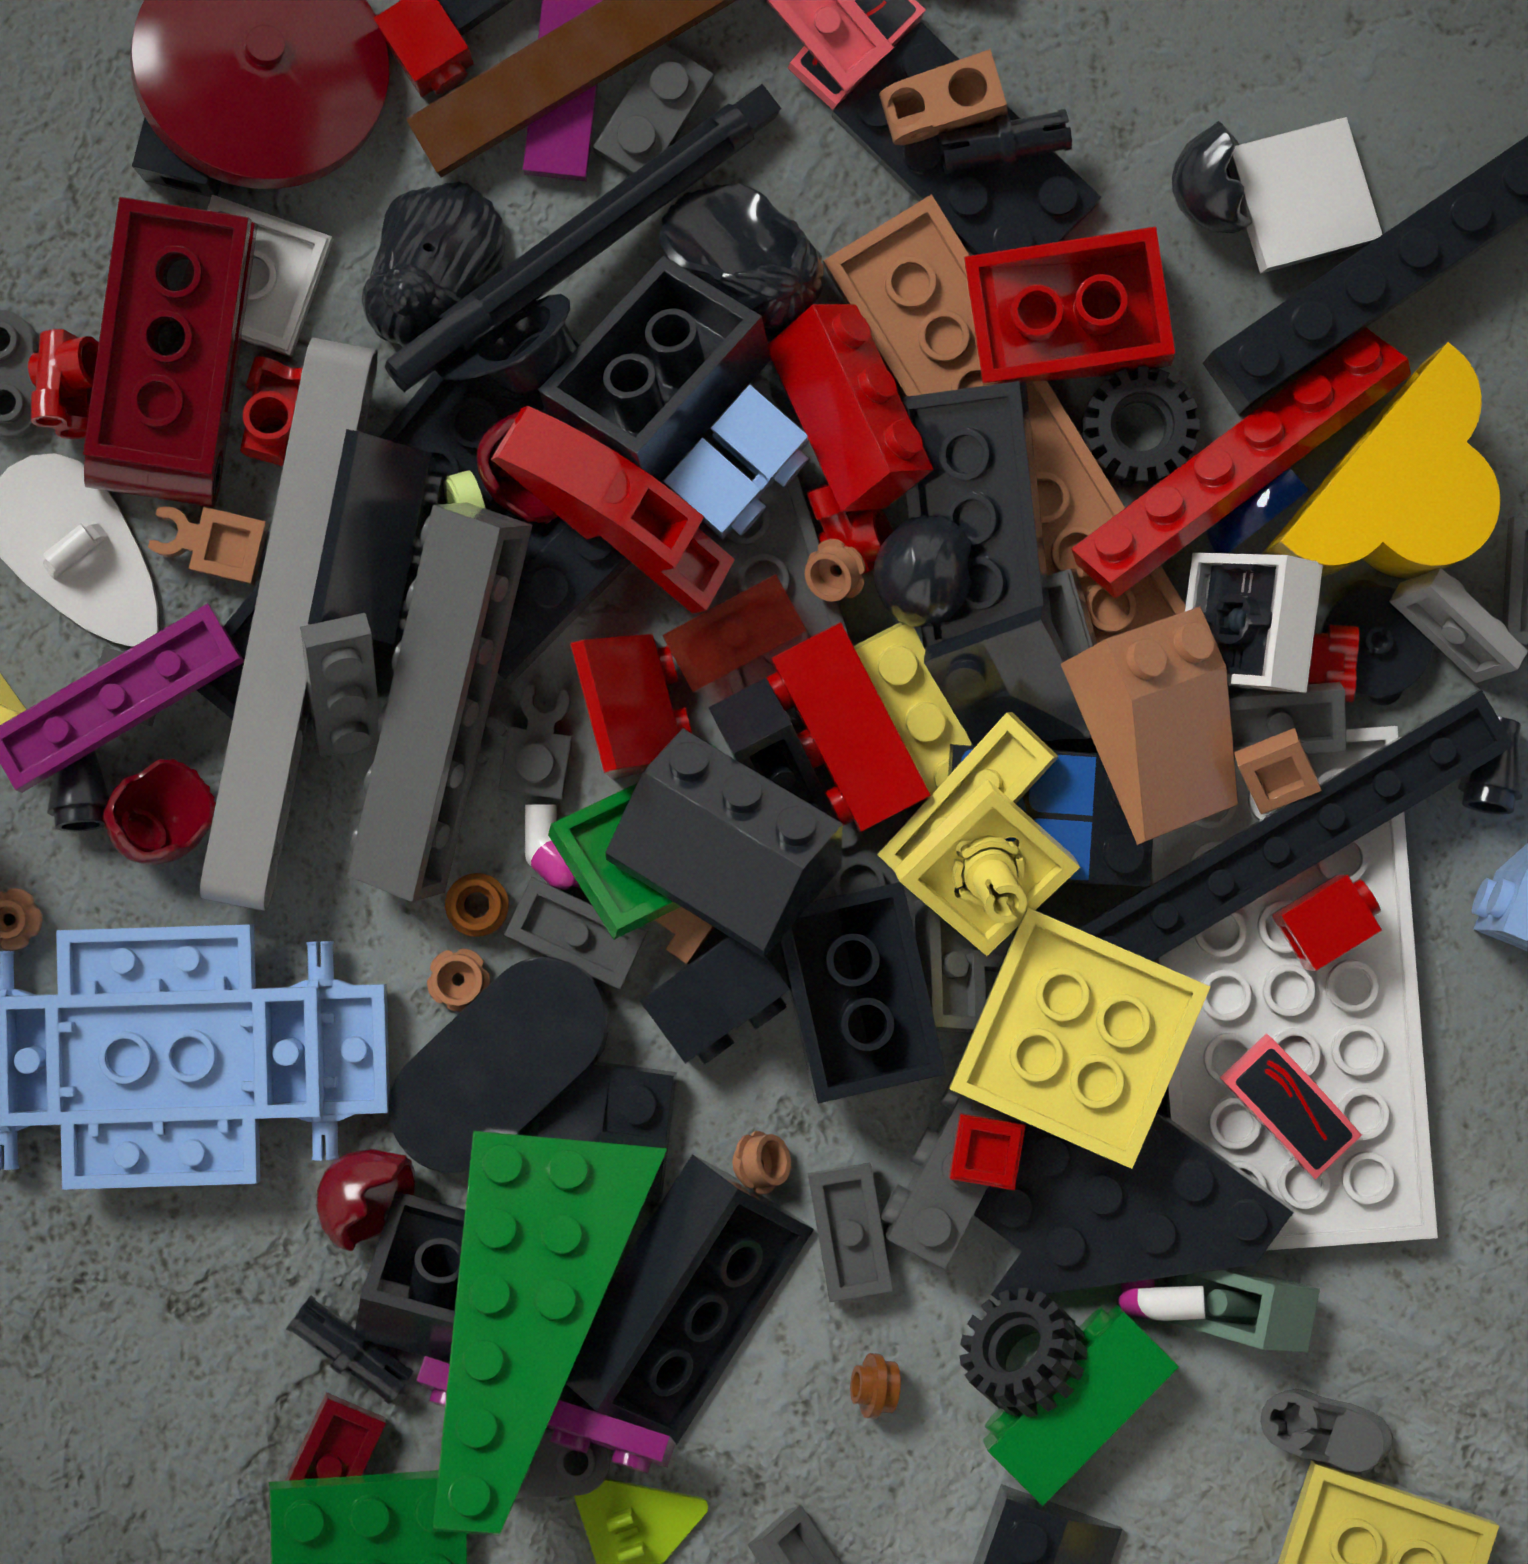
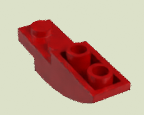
M530 406L521 408L491 460L585 539L601 536L692 614L707 611L735 559L698 528L704 516L652 475L587 434Z

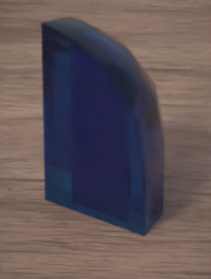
M1290 468L1285 470L1207 529L1208 539L1215 553L1228 554L1309 489Z

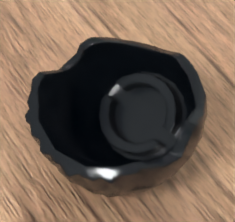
M1220 121L1185 145L1174 164L1172 192L1179 209L1191 222L1209 231L1235 233L1247 228L1252 223L1251 217L1243 216L1240 209L1245 188L1239 180L1231 179L1227 166L1235 146L1240 144Z
M922 514L917 518L911 517L909 520H904L885 539L876 556L874 583L883 606L898 621L909 626L932 627L949 620L964 603L972 584L968 570L971 542L966 536L965 530L959 528L956 523L946 520L944 516L928 517Z

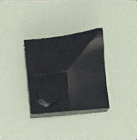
M1043 605L925 648L924 664L973 745H978L1007 712H1013L1042 741L1092 738L1061 667V663L1070 658Z
M597 1061L540 1115L537 1137L667 1148L665 1157L646 1197L648 1201L659 1202L663 1195L677 1072Z

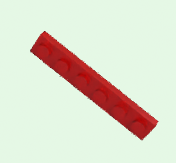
M1365 327L1071 548L1076 565L1115 599L1410 377L1411 371L1408 358Z

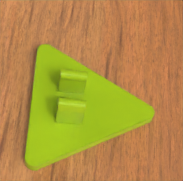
M607 1478L593 1492L574 1496L596 1564H663L708 1512V1502L702 1497Z

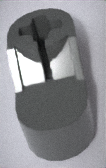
M1295 1388L1275 1394L1267 1400L1261 1412L1260 1423L1263 1433L1269 1442L1284 1451L1302 1458L1327 1462L1348 1471L1361 1472L1380 1464L1386 1459L1391 1450L1392 1436L1390 1428L1383 1418L1372 1411L1352 1403L1324 1398L1307 1390ZM1321 1428L1330 1429L1332 1432L1322 1431Z

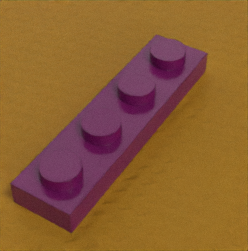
M207 603L1 724L0 764L14 789L23 793L242 664L244 660L214 608Z
M425 1356L416 1381L425 1388L432 1390L430 1402L445 1407L449 1364ZM561 1400L558 1401L547 1425L548 1429L554 1430L550 1441L555 1444L587 1454L590 1443L614 1450L611 1462L646 1474L649 1473L652 1463L668 1468L676 1444L670 1436Z

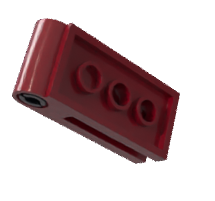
M119 197L83 455H85L84 484L86 488L208 507L216 505L222 480L242 329L258 225L252 222L249 217ZM190 259L194 266L192 282L183 290L172 291L167 283L169 268L178 260ZM180 322L185 331V342L178 352L165 356L158 345L159 333L167 324Z

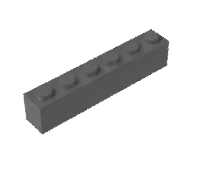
M466 502L433 505L431 515L426 520L421 532L423 551L417 577L412 582L407 593L406 606L408 616L402 640L396 647L392 659L394 677L388 702L384 705L378 719L380 737L374 763L370 766L364 780L366 798L362 816L350 841L352 859L348 877L410 902L445 893L533 525Z

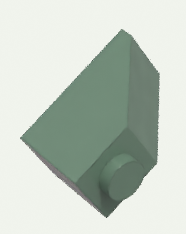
M1237 1268L1168 1277L1166 1287L1204 1286L1205 1319L1169 1320L1168 1322L1262 1350L1308 1353L1320 1289L1271 1275Z

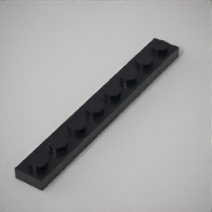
M1476 691L1320 784L1322 791L1282 806L1077 929L1150 961H1154L1512 748L1515 744L1483 691Z

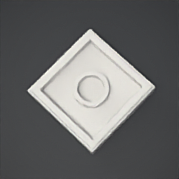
M1347 117L1235 146L1227 166L1231 179L1239 180L1245 188L1240 209L1243 216L1251 217L1252 223L1247 227V232L1260 274L1362 247L1383 235Z
M212 195L207 211L249 217L252 222L258 225L242 329V340L292 357L334 239L327 234ZM190 259L178 291L188 287L193 280L194 266Z

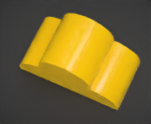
M1447 342L1422 362L1261 554L1289 555L1317 561L1323 565L1321 577L1334 574L1363 559L1381 573L1397 578L1412 579L1439 568H1447L1480 549L1492 534L1500 512V490L1496 476L1489 463L1476 449L1467 443L1479 421L1482 394L1478 377L1466 357Z

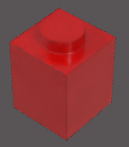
M400 0L373 18L387 46L421 98L433 90L437 95L448 92L467 77L468 73L465 69L474 64L469 47L438 0Z
M1348 874L1335 875L1271 915L1303 968L1311 971L1319 970L1382 931L1374 917L1381 912L1376 898L1361 879L1353 883Z

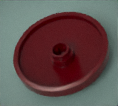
M144 0L135 22L130 57L131 78L138 103L149 125L162 142L184 162L212 178L229 184L257 189H281L310 183L330 174L349 161L362 148L378 122L386 98L389 83L388 49L386 41L373 19L376 15L367 0Z

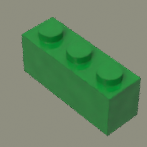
M1117 1303L1108 1313L1102 1307L1097 1309L1080 1325L1079 1328L1085 1337L1080 1343L1087 1348V1359L1075 1360L1084 1369L1081 1380L1069 1377L1066 1384L1074 1390L1067 1399L1057 1392L1053 1396L1057 1407L1047 1412L1041 1405L1037 1404L1038 1416L1032 1417L1025 1416L1020 1410L1018 1416L1010 1415L1001 1408L985 1424V1428L990 1432L983 1439L987 1451L1042 1506L1179 1368L1176 1362Z

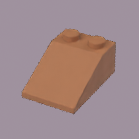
M1201 606L1107 638L1061 663V667L1137 845L1238 805L1227 670Z

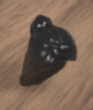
M458 181L436 185L433 188L423 187L418 190H411L399 195L391 202L384 215L380 247L374 259L370 278L366 281L362 290L363 310L368 323L374 329L377 336L385 341L399 343L402 347H405L438 322V316L485 283L487 277L503 256L506 242L502 218L494 210L492 201L483 197L479 191L474 190L468 183Z
M740 183L716 184L704 190L699 189L693 193L687 192L678 198L675 204L671 205L668 213L662 218L659 240L667 258L761 315L767 341L771 342L811 305L816 304V300L820 297L823 288L822 278L824 276L821 253L809 241L796 221L780 213L764 194L754 188Z

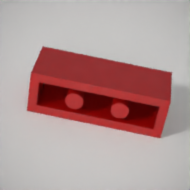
M813 304L768 344L770 357L802 427L808 435V440L841 512L885 509L934 470L923 448L921 435L913 426L897 392L896 382L887 370L872 339L869 324L861 315L857 304Z
M841 622L771 658V663L776 672L766 677L784 711L795 707L805 727V730L798 733L797 736L813 769L824 764L836 786L825 793L843 826L854 821L860 833L931 796Z

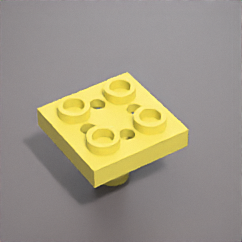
M987 779L922 841L894 871L899 882L988 956L1020 925L1027 907L1036 910L1080 866L1067 849ZM1009 837H1015V838H1016V840L1013 841V842H1012V841H1009V842H1008V841H1006L1005 839H1007V838H1009ZM965 840L971 842L968 845H963L960 848V852L956 851V847L960 842ZM962 882H965V888H960L959 893L954 892L955 887L959 888L963 886Z

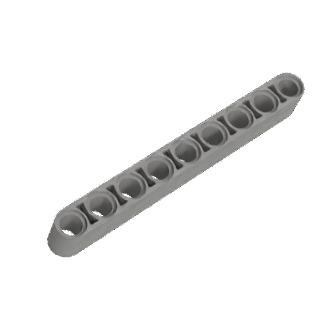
M313 337L306 351L202 871L200 897L203 900L266 911L272 899L310 711L300 627L308 625L346 429L365 433L377 373V349Z

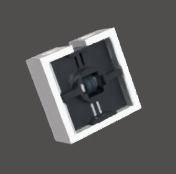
M1192 554L1185 611L1201 606L1225 662L1228 687L1245 689L1252 687L1273 691L1307 692L1323 569L1322 564H1319L1317 561L1289 555Z

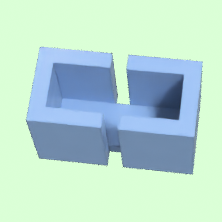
M751 385L743 391L711 427V430L714 432L712 438L756 476L755 479L751 481L702 438L664 480L666 487L704 516L702 522L722 540L732 529L743 535L766 508L759 500L768 487L770 488L775 481L782 487H785L809 459L801 452L807 446L808 435Z

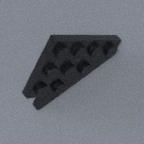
M1157 1110L1132 1169L1032 1125L1023 1138L1015 1190L989 1186L974 1216L1022 1251L991 1293L994 1298L1000 1300L999 1293L1010 1290L1018 1297L1019 1288H1029L1035 1294L1037 1291L1048 1294L1256 1265L1292 1216L1295 1209Z

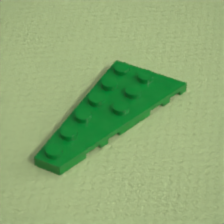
M473 1131L433 1531L500 1536L632 1229L642 1210L655 1176L665 1157L667 1148Z

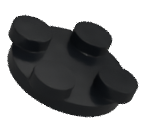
M1359 580L1350 585L1345 595L1329 610L1323 621L1320 633H1327L1329 624L1359 627L1355 694L1367 697L1370 702L1376 705H1389L1396 702L1402 695L1403 690L1414 684L1423 674L1430 661L1434 643L1389 602L1396 589L1379 586L1371 580Z

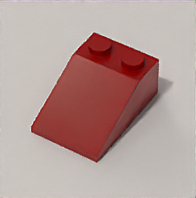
M1156 226L964 257L983 385L1016 381L1034 382L1111 376L1126 368L1127 372L1135 371L1138 366H1149V369H1156L1172 365L1175 347Z
M653 634L583 639L570 643L604 773L611 779L615 780L642 773L682 729L692 733L686 707L675 710L672 707L667 685L678 683L679 680L669 645L657 648Z

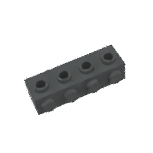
M953 1077L940 1101L941 1105L948 1108L936 1131L929 1127L926 1128L912 1154L910 1161L917 1164L918 1167L907 1188L899 1184L895 1187L881 1215V1219L888 1222L884 1231L887 1240L943 1269H946L988 1187L987 1185L952 1180L948 1177L959 1113L1018 1123L1022 1122L1019 1119L950 1090L949 1086Z

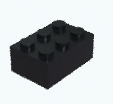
M662 256L540 387L538 391L546 414L594 438L661 482L770 362L771 357L762 316Z

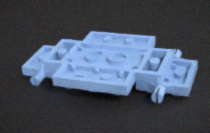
M254 924L56 930L58 994L36 995L22 989H14L15 951H0V1170L19 1169L17 1131L36 1125H61L62 1190L257 1184L261 1181L259 1119L298 1118L306 1122H312V1160L322 1161L325 1159V1137L326 1160H336L339 1158L337 1121H341L354 1114L389 1112L390 1079L387 984L353 985L340 979H334V941L306 942L308 950V980L301 981L290 987L256 988ZM320 945H321V965H320Z

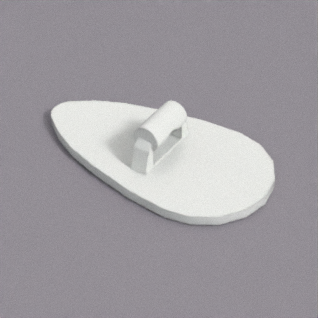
M56 453L31 455L9 466L0 477V558L27 586L59 612L87 631L114 643L134 647L158 633L159 606L152 576L120 507L109 491L86 488L84 484V464L78 460Z

